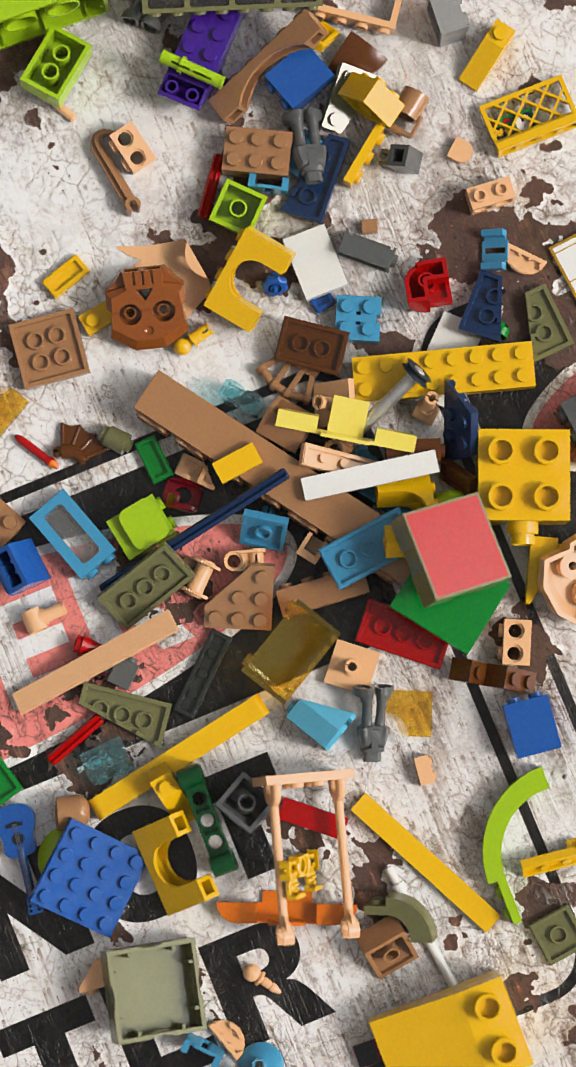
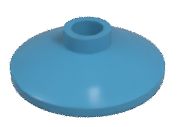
M256 1042L249 1045L243 1051L239 1060V1067H256L258 1061L263 1063V1067H284L281 1052L274 1045L267 1042Z

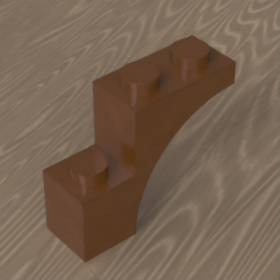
M452 657L449 680L532 694L534 693L537 672Z

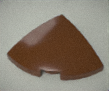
M351 31L328 68L335 76L339 62H343L373 74L388 59L372 45Z

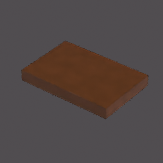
M284 316L274 360L339 376L350 332Z

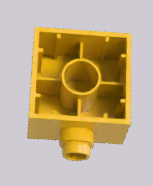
M478 429V455H475L476 492L480 496L490 524L506 525V534L510 535V545H535L536 537L534 535H538V525H566L570 521V429Z

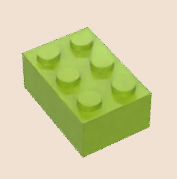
M52 24L20 77L21 89L60 109L93 55L92 45Z

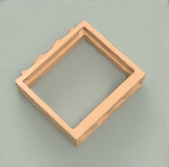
M395 0L390 21L327 5L318 6L317 10L308 11L314 14L318 20L326 18L333 20L338 25L350 24L354 25L358 30L367 31L370 29L376 31L379 35H394L403 0Z

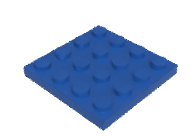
M70 817L28 900L110 938L146 864L139 849Z

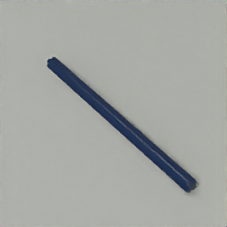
M284 468L279 469L166 543L174 551H177L288 480L289 474ZM147 555L100 584L101 592Z

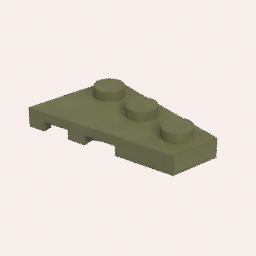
M544 283L525 292L526 312L534 363L574 345V341L546 284Z

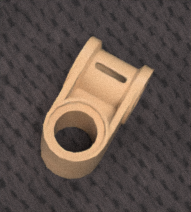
M266 548L231 551L224 557V567L229 572H243L252 562L255 563V555L257 556V563H264ZM231 556L238 557L240 565L236 568L230 567L227 563L228 558Z

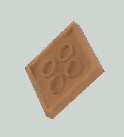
M74 308L8 325L25 390L91 373Z

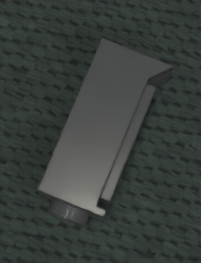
M347 228L338 250L339 256L387 273L390 267L395 268L399 257L395 255V247L391 250V247L354 233L351 235Z

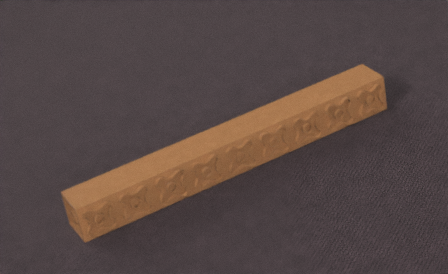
M160 370L156 372L134 405L136 416L140 421L165 437L171 435L174 437L173 440L177 445L203 462L208 459L214 463L252 442L263 463L232 479V481L240 486L246 484L251 488L279 469L284 468L289 474V479L259 498L278 511L281 508L287 511V517L315 535L321 533L325 536L324 541L329 544L382 516L347 492L305 501L301 478L318 475V473L310 468L299 466L298 460ZM401 557L373 573L391 585L395 582L402 586L411 570L406 558Z

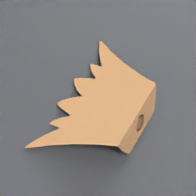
M185 239L155 245L116 247L123 253L141 260L133 265L134 267L165 264L175 275L183 279L186 300L183 303V308L187 319L205 299L204 295L211 284Z

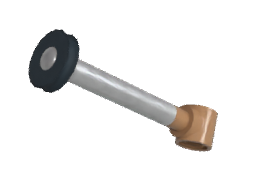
M408 358L407 364L402 363L407 374L368 411L363 435L416 383L425 388L427 387V382L431 383L430 377L416 362ZM332 439L327 441L324 447L335 450L339 446L341 452L352 454L355 443Z

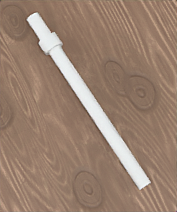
M394 867L386 868L385 872L393 884V891L408 895L406 891L408 888L404 881L400 880ZM425 943L448 986L457 985L458 983L436 943Z

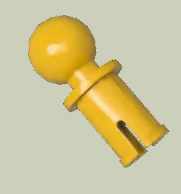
M207 322L193 332H187L188 338L177 339L174 343V351L178 355H186L190 352L192 345H195L197 348L200 342L213 335L214 333L211 329L202 333L209 328Z

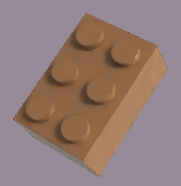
M226 126L221 169L223 175L249 178V173H254L257 179L282 181V178L286 177L290 181L294 144L293 132Z

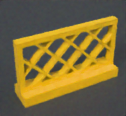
M561 74L478 107L498 158L576 128V108ZM559 83L561 87L559 96L547 92L549 85ZM537 92L542 94L538 104L526 100L529 93ZM545 96L557 100L553 110L541 106ZM514 99L521 102L518 112L506 108L508 101ZM559 102L567 104L571 112L564 115L556 112ZM524 104L536 108L532 118L520 114ZM490 108L500 110L497 121L489 118L485 110ZM539 110L551 114L548 121L542 123L535 120ZM504 112L516 116L512 126L499 122ZM518 117L530 122L527 129L521 131L514 128ZM498 125L509 130L507 137L497 140L494 133Z

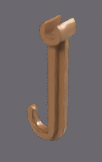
M110 129L98 130L91 138L90 147L92 153L124 205L125 214L131 217L132 208L130 206H134L139 213L141 202L133 195L102 142L104 137H109L114 131ZM118 137V142L122 145V140Z

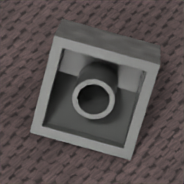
M245 772L240 774L214 805L249 835L270 814L269 806L264 796V788L262 786L253 787L252 778Z

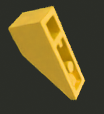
M497 19L458 80L477 92L514 39L516 31Z
M534 536L536 537L535 545L528 548L524 605L531 604L539 590L537 586L539 558L561 548L562 544H558V538Z
M166 761L146 773L150 784L171 815L183 810L188 822L195 819L186 793L182 791L178 780Z

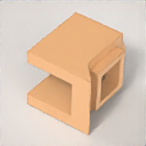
M309 531L296 553L315 565L321 558L318 549L329 543L319 540Z

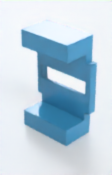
M249 173L248 188L259 193L288 196L289 178L283 177L282 186L278 187L256 184V174Z
M503 228L481 229V236L484 238V241H482L481 270H506L509 240H506L507 231ZM505 247V253L485 254V248Z
M188 1033L180 1051L187 1053L190 1045H192L194 1048L214 1056L215 1058L211 1064L212 1067L219 1066L226 1051L217 1046V1044L193 1033ZM203 1042L208 1044L207 1049L202 1047Z

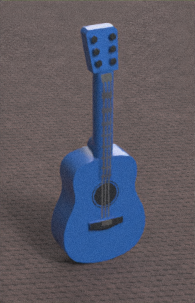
M10 804L0 808V838L3 841L6 856L8 858H18L27 893L28 912L30 915L44 911L43 907L28 900L34 889V883L27 856L37 850V841L34 836L36 816L34 810L27 804Z

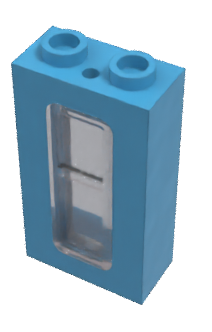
M64 489L29 517L83 581L86 578L91 580L99 573L97 569L102 564L107 566L116 558L114 554L118 551Z

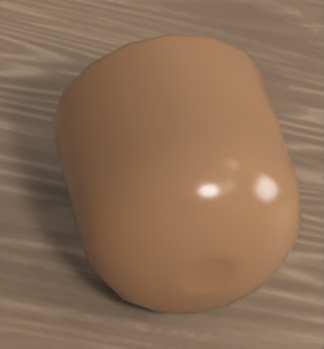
M69 795L56 797L55 823L57 831L64 830L70 817L84 824L88 823L90 819V806L84 796Z

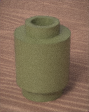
M106 425L99 436V442L103 443L104 447L121 455L125 452L128 453L134 443L131 440V434L114 426L109 427Z

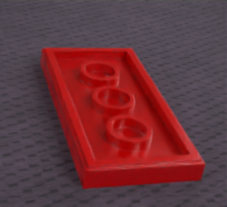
M369 598L354 641L440 670L448 644L389 608L390 605Z

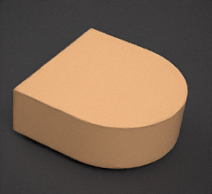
M456 137L446 158L459 164L466 163L472 157L473 148L469 142Z

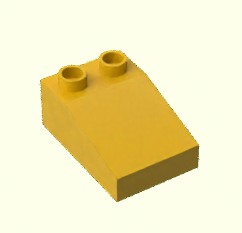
M496 970L489 971L452 987L368 1018L385 1067H528L534 1065L504 982Z

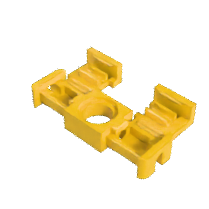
M307 849V853H297L290 856L289 861H279V869H281L279 874L280 881H288L286 882L287 900H298L306 896V893L298 892L300 889L297 888L300 884L297 878L303 876L306 883L304 885L305 892H316L324 888L323 885H316L317 875H315L314 870H319L318 850Z

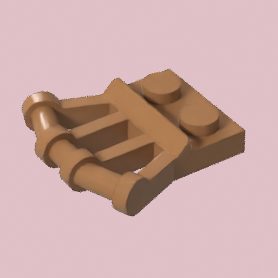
M274 357L255 369V372L265 380L269 390L278 392L285 399L303 402V405L309 406L314 380L320 371L285 363L274 379L268 371L270 367L279 362L274 360ZM294 366L299 372L289 387L286 388L280 382L290 367ZM304 374L309 376L306 394L294 392Z

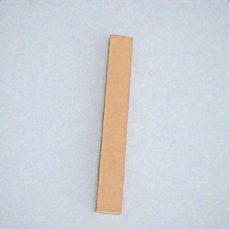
M165 610L12 693L20 714L28 713L179 631L170 610Z

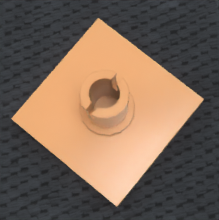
M346 378L313 384L314 397L312 405L315 408V414L319 415L317 428H328L334 395L355 399L354 379Z
M337 639L324 683L352 691L353 685H370L380 653Z

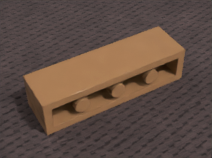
M329 571L322 573L323 577L314 580V577L311 576L301 579V584L293 586L292 582L280 585V590L276 591L282 616L286 618L369 594L370 590L366 577L340 591Z

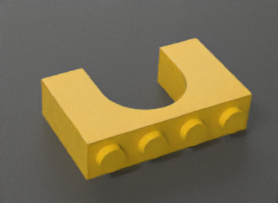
M252 226L245 228V230L242 228L236 237L238 243L234 249L231 248L225 257L227 263L224 268L220 267L214 277L217 281L214 287L210 286L204 295L206 301L203 305L249 333L256 327L264 310L244 299L238 293L234 283V276L238 266L244 261H258L282 275L286 273L296 255V252Z
M430 475L374 486L377 508L408 507L417 510L438 504V499L434 498L435 483L431 482ZM384 526L383 546L385 557H404L392 526Z
M183 810L132 832L168 916L219 895L211 873L195 880H185L173 871L169 863L168 848L171 841L192 831Z

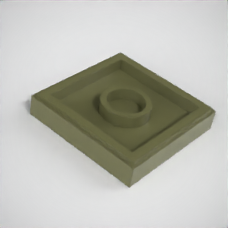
M568 904L527 925L549 966L576 952V918Z

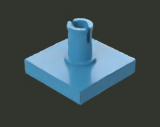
M268 506L262 507V512L245 509L239 543L283 553L289 518L275 515L276 509L272 506L269 513H267Z

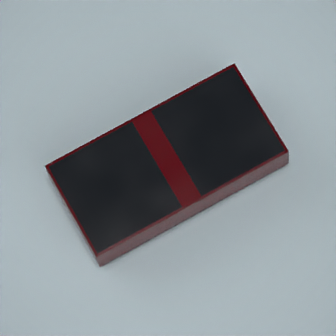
M375 1039L352 1046L359 1067H367L383 1061Z

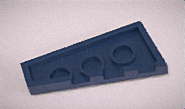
M328 134L322 145L326 146L327 150L325 172L322 174L323 183L307 185L305 177L302 176L296 187L291 191L285 204L283 203L280 212L320 225L323 224L351 143L349 139Z

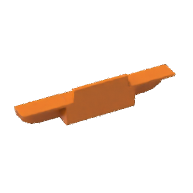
M262 890V902H216L220 915L229 922L268 923V926H277L279 924L277 891ZM298 891L306 893L305 897L298 900H287L288 920L292 926H305V924L341 925V920L344 917V906L341 903H312V892ZM353 904L354 915L356 914L358 904Z

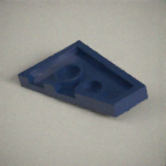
M484 270L480 271L459 324L458 332L495 344H501L502 276Z

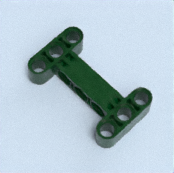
M200 763L176 771L177 779L182 791L186 793L208 851V860L215 878L238 870L239 866L232 848H229L206 787V778ZM196 792H202L205 795L206 800L204 804L197 805L194 803L193 795ZM208 813L213 816L214 822L211 826H204L202 824L201 817L203 814ZM212 835H218L222 839L220 847L214 848L210 845L209 839Z

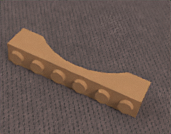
M304 9L294 16L291 23L281 28L271 42L263 45L261 51L255 57L250 58L238 73L233 74L229 78V82L221 90H216L208 102L223 121L233 125L248 111L253 91L262 75L270 66L290 53L313 49L329 33L314 14Z

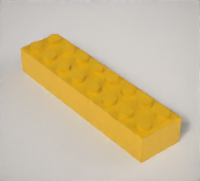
M532 341L351 358L355 399L368 401L370 404L377 403L407 374L402 363L407 364L408 358L416 362L427 373L431 383L427 382L426 388L416 383L399 401L424 399L429 391L436 392L439 397H444V384L446 380L450 379L456 382L454 387L456 391L465 395L535 389L536 387Z

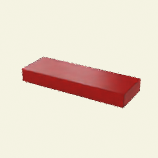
M287 797L283 798L279 811L280 820L337 838L334 813ZM345 817V827H346L347 822H348V819H349V818H346V817Z

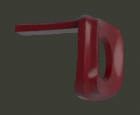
M170 478L166 483L162 502L169 508L195 513L201 502L203 488L185 478ZM180 488L187 489L191 493L190 501L179 503L181 495L176 490Z

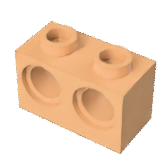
M132 121L109 135L111 141L108 144L115 154L119 152L123 158L120 163L127 173L131 171L134 175L156 160V157ZM121 134H127L130 136L131 142L123 146L118 142V137ZM133 153H140L143 156V162L138 165L133 164L130 156Z
M509 176L467 188L465 192L471 215L514 203L516 198Z
M504 619L503 624H499L498 637H502V646H498L497 660H501V665L530 666L532 620ZM511 625H517L520 628L521 633L519 637L514 638L510 636L508 630ZM514 647L518 649L520 655L517 660H511L508 657L507 652L509 648Z

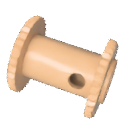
M193 556L191 559L197 562L193 570L195 577L189 581L186 587L182 586L180 589L195 598L208 600V597L203 595L204 589L213 570L220 572L221 569L206 559Z

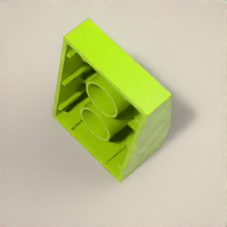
M0 0V50L45 35L52 24L65 28L110 12L108 0Z

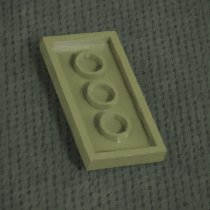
M165 541L98 594L97 600L128 630L194 578L195 573Z

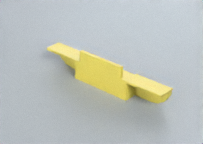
M334 395L327 430L317 428L318 414L284 408L278 409L275 426L320 434L323 437L369 446H381L414 453L417 441L416 435L376 426L374 439L364 438L363 433L370 402Z

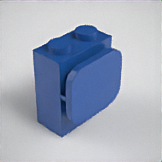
M312 49L300 50L290 53L264 75L266 82L264 86L272 95L275 93L280 98L278 102L285 111L303 109L318 97L324 88L333 82L334 74Z
M31 538L9 543L0 548V582L8 595L21 594L25 590L34 588L51 579Z
M541 691L528 694L529 699L520 701L519 697L506 700L507 705L502 706L516 759L562 747L548 694L542 695Z

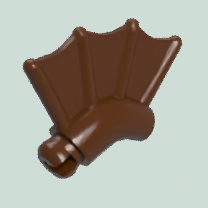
M62 422L60 424V446L53 447V457L73 459L82 466L89 458L107 451V448L99 443L96 433L92 434L85 431L80 424L69 426Z

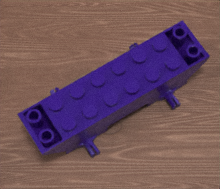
M198 0L197 3L229 2V0ZM235 0V1H256V0ZM228 10L227 14H215V11H206L205 15H193L192 13L175 55L185 56L188 58L187 60L222 75L227 54L247 13H238L237 10ZM169 67L157 94L199 111L206 100L210 99L216 87L183 72L179 74L176 72V69ZM226 77L223 86L229 82V78Z

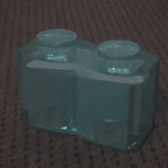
M226 379L218 392L220 399L225 404L239 408L244 415L253 419H258L265 407V401L259 394L245 390L240 383L232 379Z

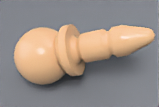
M248 964L244 967L243 977L247 981L254 982L256 986L261 983L269 991L281 994L277 984L264 977L266 972H261L259 966Z

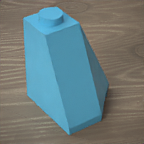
M300 699L298 702L293 700L285 710L288 712L286 717L327 751L330 750L357 716L352 712Z

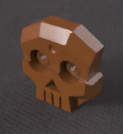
M165 264L120 269L114 280L105 288L107 310L112 313L111 339L134 350L163 348L171 345L189 330L183 308V303L186 301L184 281L175 275ZM150 288L146 296L139 290ZM166 305L168 310L163 312L160 310V306ZM128 309H133L135 313L133 315H128L126 311Z

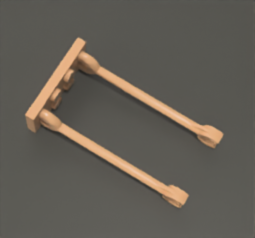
M353 769L252 778L253 787L263 786L265 800L270 811L279 924L276 927V941L278 945L286 946L294 945L295 943L294 929L288 920L285 881H280L279 877L281 873L279 861L283 860L278 808L281 801V785L282 789L303 787V783L304 787L325 785V781H328L330 796L334 800L344 906L341 934L342 938L360 937L359 922L353 914L343 799L346 794L345 779L354 778Z

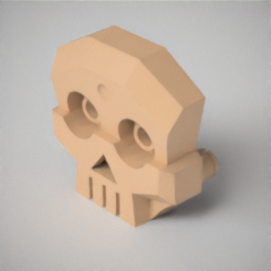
M576 534L564 540L561 548L539 558L537 585L551 612L575 625ZM573 562V568L569 569V563Z

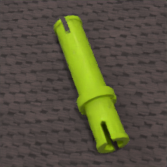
M165 49L162 51L159 63L176 69V72L179 74L183 72L221 90L226 76L187 60L188 58L185 56H177Z

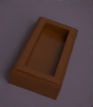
M448 457L442 459L439 479L464 495L476 493L477 477Z

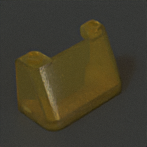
M300 599L296 602L292 600L284 609L287 614L257 652L254 655L249 653L241 662L244 666L241 671L283 705L342 634Z

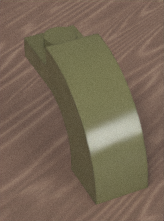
M391 891L385 897L386 900H384V897H372L364 905V915H389L401 920L409 931L410 943H433L438 937L435 922L429 911L418 900L407 894Z

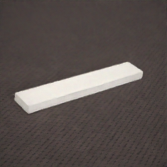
M434 449L301 478L305 501L439 473L440 471Z

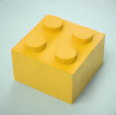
M352 71L338 92L364 119L387 127H391L405 106L399 100L400 96L386 87L387 83L377 76L372 78L364 72L359 74Z

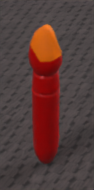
M15 435V440L43 461L46 466L59 469V464L53 457L48 456L24 436Z

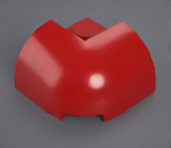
M446 257L417 262L405 276V290L408 306L411 310L424 313L430 312V308L453 305Z

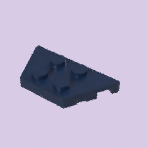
M450 379L446 380L444 384V459L448 457L455 461L478 455L479 412L469 402L464 393L456 391L454 388L456 382Z

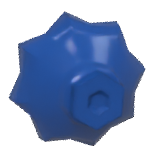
M272 272L261 282L262 292L269 294L271 297L276 295L282 296L283 292L288 290L286 278L279 276L276 272Z

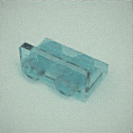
M120 736L79 755L85 772L94 786L104 784L110 778L125 774L134 767Z

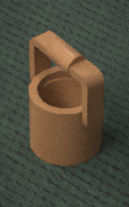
M404 86L399 95V100L405 106L398 117L415 124L411 133L395 124H392L391 127H384L388 128L389 132L412 139L424 117L421 114L429 98L413 87Z

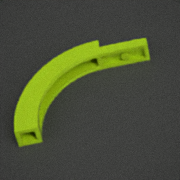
M542 766L536 767L518 777L502 792L488 815L482 836V865L487 884L497 882V886L494 887L498 899L503 898L506 906L502 908L507 921L511 920L513 925L522 922L504 874L501 855L502 841L507 825L516 810L533 795L550 788Z

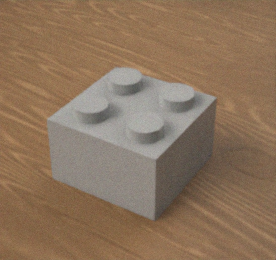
M426 0V9L439 47L465 39L469 19L466 12L462 13L460 6L462 0Z

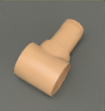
M429 391L424 400L419 399L411 417L432 426L440 410L437 407L439 395L436 392Z
M62 601L46 609L35 607L20 615L28 634L33 635L48 628L47 625L50 624V621L68 613Z

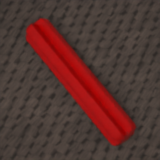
M214 154L212 157L198 210V216L204 219L210 217L222 172L223 155Z
M98 714L93 715L48 754V760L53 765H56L104 723L103 719Z

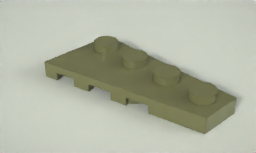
M84 682L79 700L80 705L161 748L172 704Z

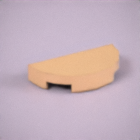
M509 243L508 260L506 262L516 273L525 276L533 275L541 271L547 264V261Z
M216 1020L208 1024L207 1026L237 1061L242 1055L245 1046L244 1035L241 1029L235 1023L228 1020Z

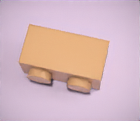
M423 755L413 758L420 785L434 783V779L437 778L435 770L432 771L430 766L433 765L431 757Z

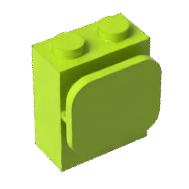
M151 494L146 498L140 499L106 521L130 561L135 560L177 534L174 529L178 526L171 515L166 517L163 509L166 507L159 496L155 498Z

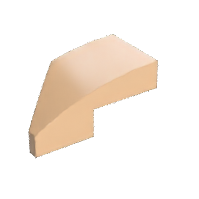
M183 453L174 474L212 491L215 489L207 465Z

